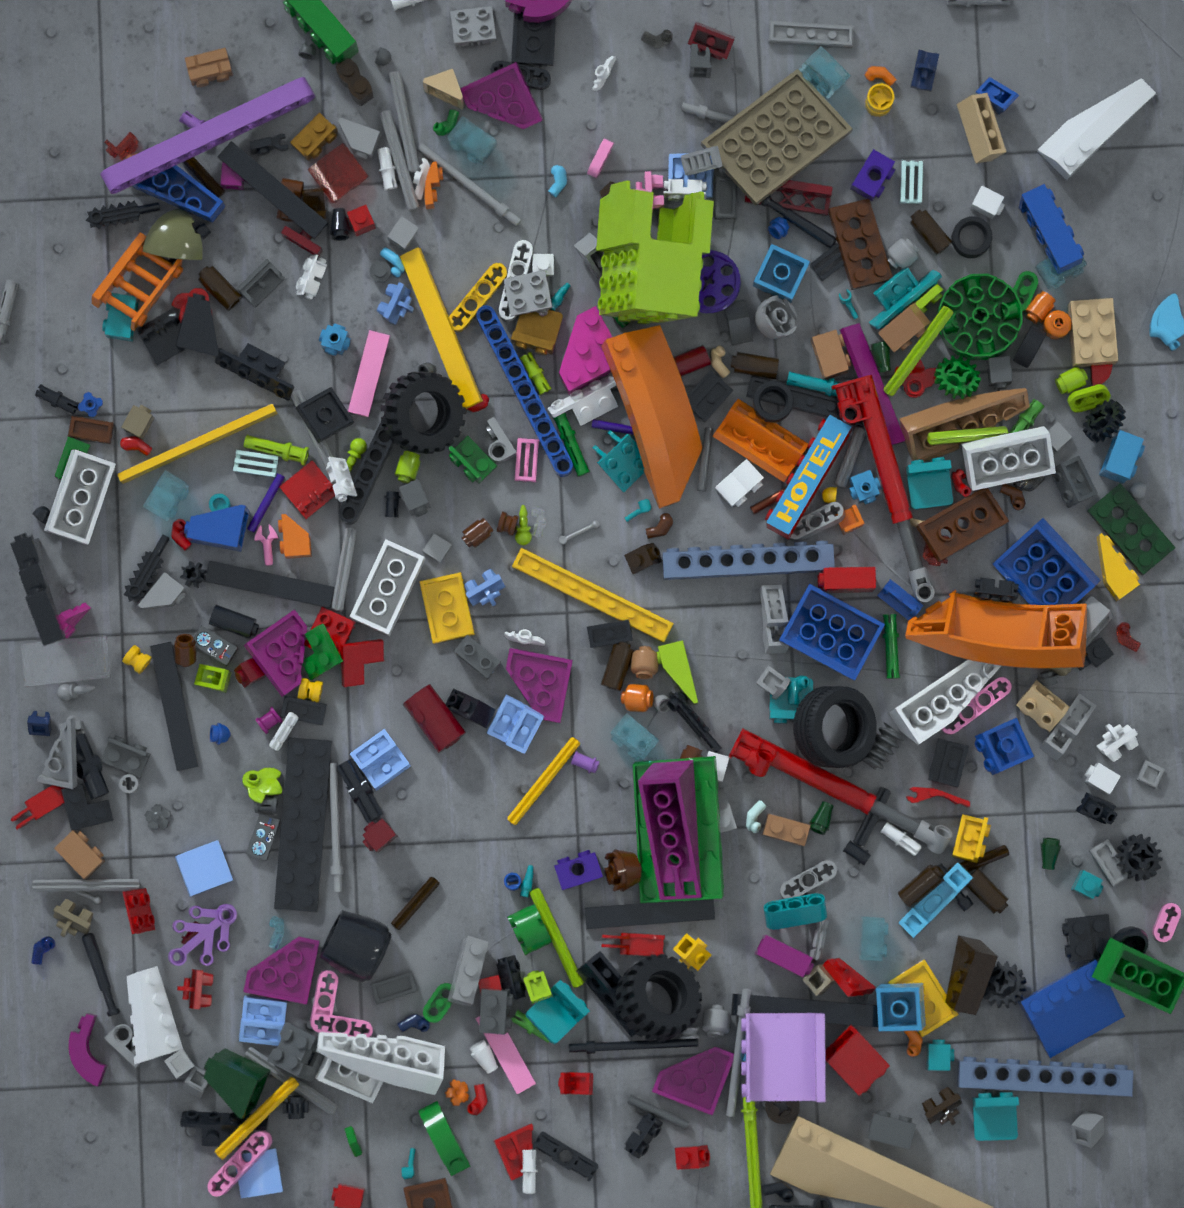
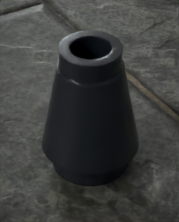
M335 208L332 214L330 235L336 241L347 240L351 231L345 209Z

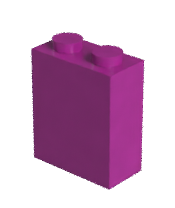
M763 935L755 952V955L800 977H804L805 974L809 975L814 966V963L811 962L812 957L768 935Z

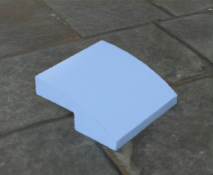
M688 153L669 154L668 180L683 179V187H687L688 180H703V182H707V189L702 190V192H706V198H713L714 169L686 176L681 156Z
M506 694L487 729V734L525 754L544 716Z
M385 729L350 753L376 791L411 767Z
M218 840L175 856L190 897L233 881Z
M245 995L239 1042L278 1046L281 1040L280 1032L285 1024L287 1001Z
M276 1148L268 1149L239 1179L241 1198L283 1192ZM251 1152L242 1154L244 1161L250 1162L252 1159Z

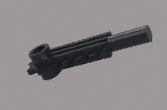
M135 200L133 202L127 201L125 206L119 202L117 207L112 204L109 209L102 206L100 211L94 207L93 211L87 212L89 217L85 221L90 223V228L96 227L100 230L102 225L108 228L110 223L117 226L119 221L124 225L127 220L132 223L134 220L139 221L140 214L160 211L159 202L138 206Z
M162 534L153 552L145 551V556H141L143 563L137 564L139 570L133 571L135 578H129L131 585L125 586L126 592L124 596L128 597L129 602L134 600L138 603L140 598L145 597L143 591L149 590L147 584L153 583L151 576H157L155 569L162 568L161 564L164 561L160 555L170 539L166 535Z
M681 691L678 693L670 692V700L667 702L669 709L673 712L677 711L699 738L702 737L715 753L721 750L722 747L709 733L710 729L687 703V696Z

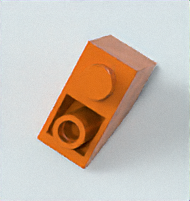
M281 514L282 520H278L279 533H283V541H280L281 554H284L286 559L312 557L309 533L289 516Z

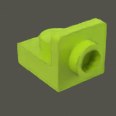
M532 971L527 974V977L523 978L532 1004L553 997L544 971Z

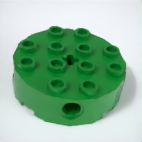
M970 274L956 280L944 293L937 310L938 314L942 307L946 306L953 311V315L940 331L944 344L956 355L970 360H988V358H994L1003 354L1015 342L1023 323L1022 304L1016 291L1003 280L990 274ZM977 313H980V316H984L982 321L975 319Z

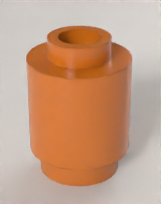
M1042 291L1035 296L1025 310L1027 313L1026 317L1035 324L1037 322L1042 323L1054 308L1056 300L1047 292Z

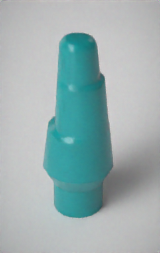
M565 283L551 298L552 308H549L550 310L555 311L557 307L561 306L564 296L571 286L569 283Z
M528 865L525 878L520 886L521 897L528 898L532 890L534 867L532 865Z

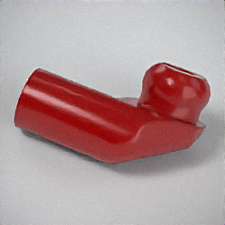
M957 469L951 475L955 490L962 496L967 497L971 494V489L962 481L966 478V474L962 469Z

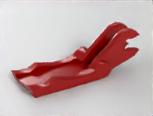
M52 785L25 801L24 803L27 808L13 816L10 820L13 822L29 811L32 816L16 825L15 828L18 830L33 819L38 820L63 805L64 800L61 789L65 787Z
M912 787L909 790L915 792L917 797H906L909 802L917 803L934 796H939L950 800L955 805L961 804L967 808L970 807V801L934 788Z
M621 933V936L602 935V938L620 939V945L601 944V947L620 948V954L641 956L664 954L663 943L665 935Z

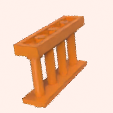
M141 232L92 295V305L99 308L102 303H108L132 318L131 330L135 331L138 325L141 327L148 317L147 313L174 278L178 279L183 271V259H177L172 264L161 256L143 252L146 235ZM144 255L167 270V274L160 280L138 266L135 261L137 257ZM127 271H132L156 288L148 296L125 281L124 274ZM115 287H120L144 302V304L137 312L113 297L112 290Z

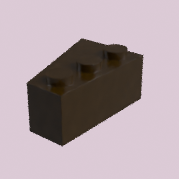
M958 935L945 1003L954 1011L976 1015L998 958L981 940Z

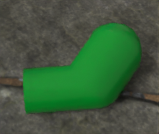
M450 109L447 120L435 123L433 131L439 136L453 132L457 124L459 112Z

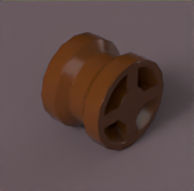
M502 511L497 532L501 533L504 531L508 535L513 536L519 516H509L507 512Z

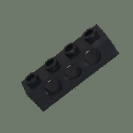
M599 951L578 968L576 972L632 1037L636 1031L633 1028L630 1030L626 1026L627 1021L625 1019L622 1020L620 1016L621 1009H618L616 1001L619 1000V997H616V989L619 988L618 982L622 976L603 953Z

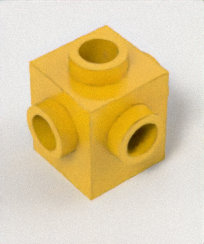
M687 933L673 948L681 957L679 961L685 963L688 969L692 966L699 971L711 957V954L706 950L708 945L700 938L694 940Z

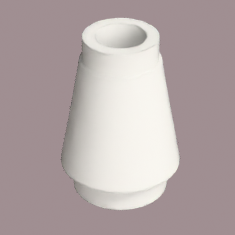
M485 1040L479 1041L470 1048L471 1056L487 1074L498 1068L489 1043L486 1044Z

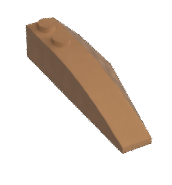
M1026 388L974 395L943 403L900 418L901 430L912 461L924 460L926 462L954 452L960 448L959 445L961 443H964L929 445L927 441L928 433L996 427L995 425L1001 420L1007 421L1030 407L1028 392Z

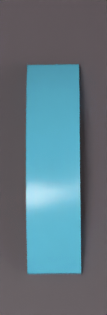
M956 863L943 877L944 881L922 899L898 922L913 938L973 879L959 863Z

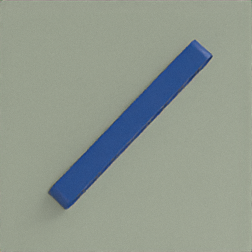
M481 306L476 315L478 324L551 466L558 476H569L573 470L572 460L498 316L492 307ZM484 312H489L492 318L489 321H483L480 316ZM493 331H499L502 336L498 340H493L490 334ZM504 349H508L511 352V356L507 359H503L499 355ZM512 368H518L521 374L514 378L509 375V372ZM525 386L531 392L528 396H522L519 394V389ZM537 405L540 408V412L537 415H532L528 412L529 407ZM541 424H547L550 430L548 433L542 434L538 431V427ZM550 443H557L560 449L555 453L548 450ZM562 461L567 462L569 469L564 472L560 471L557 468L558 463Z

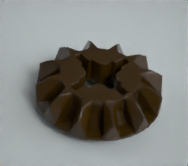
M766 1101L765 1110L768 1117L778 1124L792 1122L800 1110L799 1101H786V1105L791 1110H783L779 1116V1108L774 1103H781L782 1101Z

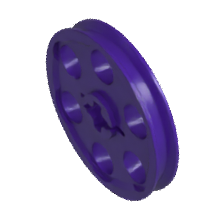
M710 250L709 254L702 255V259L705 257L713 258L714 264L709 267L703 265L700 280L702 287L699 292V312L716 313L729 307L737 298L741 286L740 273L734 261L724 253ZM729 266L733 269L731 275L725 276L721 273V269ZM712 277L714 284H708L705 288L704 279L709 280ZM730 286L734 291L730 296H725L721 292L723 287ZM712 297L715 299V304L707 307L703 303L704 299Z

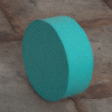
M215 494L209 500V508L212 512L231 507L229 498L224 494Z

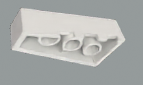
M158 966L128 975L129 1004L132 1006L130 1021L134 1029L132 1043L136 1051L134 1065L183 1049Z

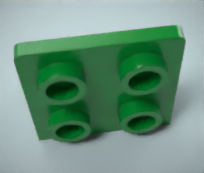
M469 436L465 437L455 448L452 446L448 448L450 453L448 455L449 459L456 467L461 465L465 469L464 475L472 483L476 481L480 484L497 468V465Z

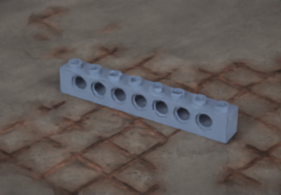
M816 541L815 545H807V542H795L794 546H786V543H774L773 547H764V544H753L752 548H743V545H732L730 549L723 550L722 546H711L709 550L701 551L700 547H690L688 551L679 552V548L666 549L667 552L662 553L663 580L821 572L823 568L835 567L833 544H828V541ZM810 551L815 552L818 556L817 561H808L806 554ZM789 552L794 553L797 558L796 562L788 563L785 560V554ZM770 553L774 555L775 562L773 564L765 563L763 559L765 554ZM744 555H751L754 558V563L752 565H745L742 557ZM723 556H730L733 564L728 567L724 566L721 563V558ZM702 557H708L712 564L705 568L700 565L699 560ZM681 558H687L690 561V566L683 569L678 565V561Z
M963 1057V1061H958L957 1087L1112 1096H1132L1133 1070L1127 1069L1128 1065H1114V1069L1106 1068V1064L1093 1063V1068L1084 1067V1063L1071 1062V1066H1063V1062L1050 1061V1065H1041V1061L1028 1060V1064H1019L1020 1060L1007 1059L1006 1063H998L997 1058H985V1062H976V1057ZM978 1067H983L986 1071L982 1079H977L975 1076V1070ZM1000 1068H1004L1007 1071V1077L1004 1080H999L996 1076L997 1070ZM1022 1069H1026L1029 1073L1028 1079L1025 1081H1020L1018 1078V1073ZM1044 1070L1050 1073V1079L1047 1082L1040 1080V1073ZM1069 1071L1072 1079L1069 1083L1065 1084L1062 1082L1061 1076L1064 1072ZM1090 1072L1093 1075V1081L1091 1084L1086 1085L1083 1082V1076ZM1107 1074H1113L1115 1077L1114 1083L1110 1086H1107L1104 1081Z

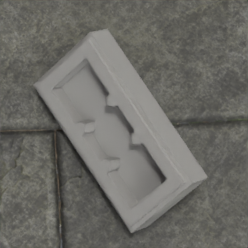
M1108 839L1089 850L1112 887L1128 878L1127 872L1121 873L1123 867L1117 866L1120 859L1115 857L1117 852Z

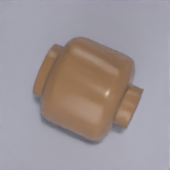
M641 646L639 650L632 653L631 671L637 678L651 679L653 675L657 674L659 668L657 652L653 651L649 646Z

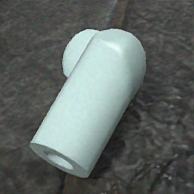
M758 800L747 812L746 827L748 831L757 833L761 829V824L757 822V819L766 809L765 803L761 800Z

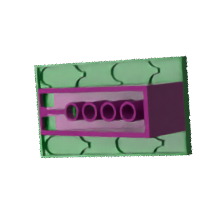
M716 756L634 762L633 781L637 854L642 869L639 882L640 903L722 899L724 896Z

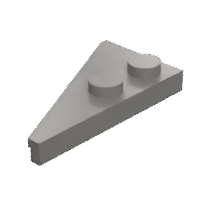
M70 715L62 725V732L59 738L55 740L49 753L50 756L44 763L45 768L42 774L38 776L37 782L70 789L77 787L75 716Z

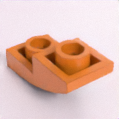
M437 161L432 162L426 178V209L434 208V202H438L436 189L432 188L440 187L439 180H443L442 167L438 168Z

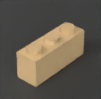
M988 93L971 95L959 102L957 107L975 163L989 162L1006 153Z

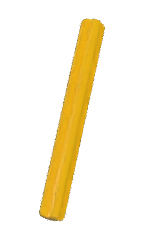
M571 737L507 817L510 823L513 825L518 824L580 746V742L576 738Z
M293 1077L288 1078L215 1150V1154L220 1159H225L299 1086L298 1081Z

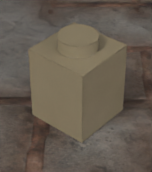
M133 405L121 428L143 440L154 420L153 415L150 414L151 410L143 405H140L139 408Z
M823 964L817 965L811 970L809 975L802 979L816 996L824 994L836 982L823 967Z

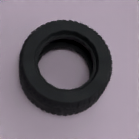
M822 686L809 692L799 703L793 721V733L801 754L812 764L827 768H848L857 765L869 754L875 741L877 722L872 705L858 690L845 686ZM836 704L845 713L848 727L844 742L837 749H832L824 739L822 725L826 712Z

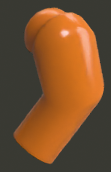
M871 66L865 72L867 80L873 81L875 78H881L890 87L897 81L885 67Z
M903 1031L909 1038L907 1054L911 1057L919 1055L922 1049L923 1038L917 1031Z

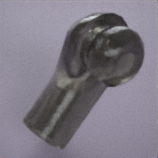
M664 30L663 33L655 36L645 31L641 40L655 48H661L672 42L673 34L670 30Z
M1040 476L1013 482V485L1021 491L1030 492L1045 480V477Z

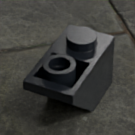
M454 688L446 702V706L450 711L484 728H487L496 709Z

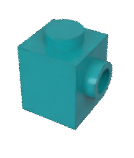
M1080 870L1071 890L1088 899H1094L1095 896L1099 897L1104 886L1101 885L1103 880L1085 870Z
M932 1039V1043H927V1070L950 1071V1062H954V1049H951V1044H945L943 1039Z

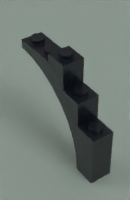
M26 533L14 536L15 540L10 545L18 563V573L27 594L25 599L42 644L46 646L63 640L65 633L46 578L41 556L42 545L39 538L34 539L32 534L27 536Z

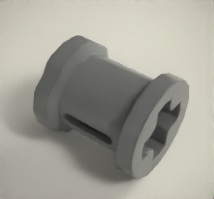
M278 795L273 797L265 796L261 804L255 802V813H259V811H272L273 814H277Z

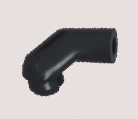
M782 1181L762 1185L765 1196L776 1193L787 1203L794 1199L792 1188Z

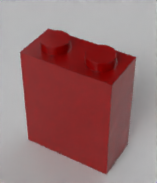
M876 567L823 568L821 573L817 575V586L826 593L873 592L876 589Z
M852 1025L825 1050V1061L859 1096L868 1091L871 1084L877 1078L882 1077L890 1066Z

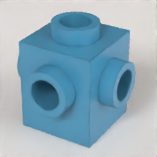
M334 324L333 326L327 325L326 330L322 329L319 341L325 353L336 356L337 354L343 355L344 350H348L351 338H349V333L345 331L346 328L344 326ZM332 335L338 336L337 341H331L330 339Z
M871 470L850 477L851 487L849 491L853 500L857 499L858 504L864 502L865 505L876 501V497L880 494L881 485L878 478L873 477ZM862 487H867L868 491H864Z

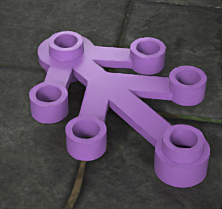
M222 904L217 910L203 909L200 906H192L189 909L191 918L198 919L201 916L215 918L209 924L186 923L183 920L174 921L172 928L175 932L191 931L198 933L180 949H172L168 954L169 962L176 966L183 965L187 960V954L204 940L203 953L200 955L199 961L202 965H211L214 960L212 956L214 931L219 926L220 939L216 942V949L221 952L227 951L230 947L228 941L229 926L237 918L236 909L230 904ZM195 908L199 910L198 916H194L192 913ZM224 911H228L229 913L227 919H224L222 916V913ZM178 922H181L183 924V928L181 930H177L176 924ZM222 941L226 943V947L224 949H221L219 947V944ZM175 953H179L180 959L178 961H175L173 959V955ZM205 955H208L210 957V961L208 963H204L203 957Z

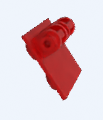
M310 461L280 486V489L305 519H308L335 497L333 484L313 461Z
M321 607L311 630L324 623L341 656V644H346L347 640L350 639L348 637L352 630L355 629L354 625L356 622ZM306 638L304 646L312 649L310 643Z
M146 888L124 891L123 897L132 934L155 930V918L151 912L150 896Z

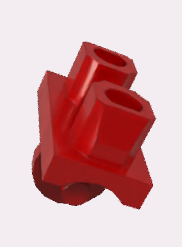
M192 969L191 978H184V986H177V990L183 991V999L189 1000V1008L200 1009V1007L211 1006V995L201 993L202 986H212L213 975L205 973L203 970Z

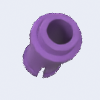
M185 111L179 120L190 129L205 122L196 118L189 111Z
M576 751L571 764L588 770L590 774L591 772L596 773L600 762L595 757L592 759Z

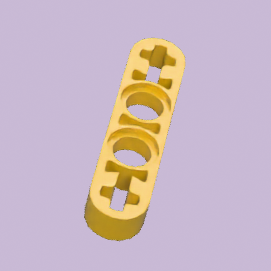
M492 264L450 314L449 319L452 326L454 325L453 318L458 319L462 315L459 312L460 309L470 316L468 319L466 316L462 318V326H453L455 332L463 331L477 315L478 309L488 302L504 282V279L507 277V270L503 264ZM502 269L501 274L503 276H497L493 280L494 283H496V285L493 286L491 281L487 280L486 277L488 276L491 280V278L494 276L493 270ZM481 284L490 286V292L487 295L479 293L478 288ZM474 300L477 303V308L474 311H468L465 308L467 301Z

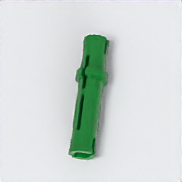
M566 413L553 418L560 432L559 437L563 440L572 460L577 477L589 473L590 470L575 438L576 432L572 430Z
M890 614L891 623L889 622V615H883L885 626L882 638H885L886 679H893L892 670L894 678H900L897 614Z

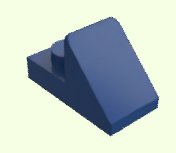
M991 77L976 91V94L988 93L991 105L998 115L1004 112L1019 96L1018 93Z

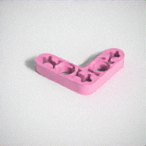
M330 970L321 972L317 981L311 1013V1028L316 1032L340 1033L336 1030L335 1025L338 1021L344 1020L347 1023V1029L342 1033L356 1037L360 1032L352 1030L353 1035H349L352 1029L351 1022L353 1021L355 1022L354 1027H361L362 1024H365L368 1032L364 1034H366V1037H370L373 1028L369 1022L332 1015L338 986V976ZM328 974H331L330 977L334 979V982L329 983L328 989L332 990V994L325 991L320 992V988L325 989L326 982L322 981V979L327 977ZM322 995H327L330 998V1004L325 1008L318 1004V1000ZM323 1017V1021L330 1022V1018H334L331 1024L332 1031H328L329 1026L325 1025L318 1029L315 1020Z

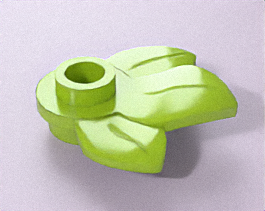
M263 768L260 771L251 770L243 775L242 783L248 790V796L257 803L261 804L264 801L265 795L282 794V787L277 780L281 776V772L275 768Z

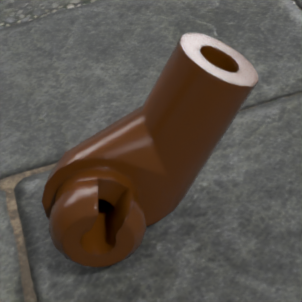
M1002 484L999 493L1010 497L1015 510H1022L1026 504L1022 491L1011 485Z
M663 513L660 516V521L656 527L646 528L647 539L665 536L673 525V519L669 513Z

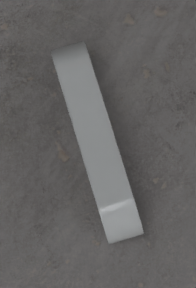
M831 502L803 516L796 527L800 530V535L796 536L794 533L791 535L790 540L802 542L840 523L845 518L843 506L838 502ZM833 509L838 511V516L834 517L832 514ZM824 513L826 514V516H827V518H828V520H829V521H827V522H826L824 516L822 515V514H824ZM818 517L822 520L818 527L810 525L813 518ZM804 523H806L809 531H806L803 525Z
M825 860L798 874L781 885L780 895L784 899L798 897L825 883L836 875V864L830 860ZM824 864L832 866L831 875H821L820 877L823 880L819 882L818 876L813 870L817 868V872L822 871ZM805 874H811L815 879L814 884L810 887L805 886L802 882ZM798 879L799 885L804 891L800 892L798 888L793 891L794 895L792 897L789 894L785 895V886H795L794 880Z

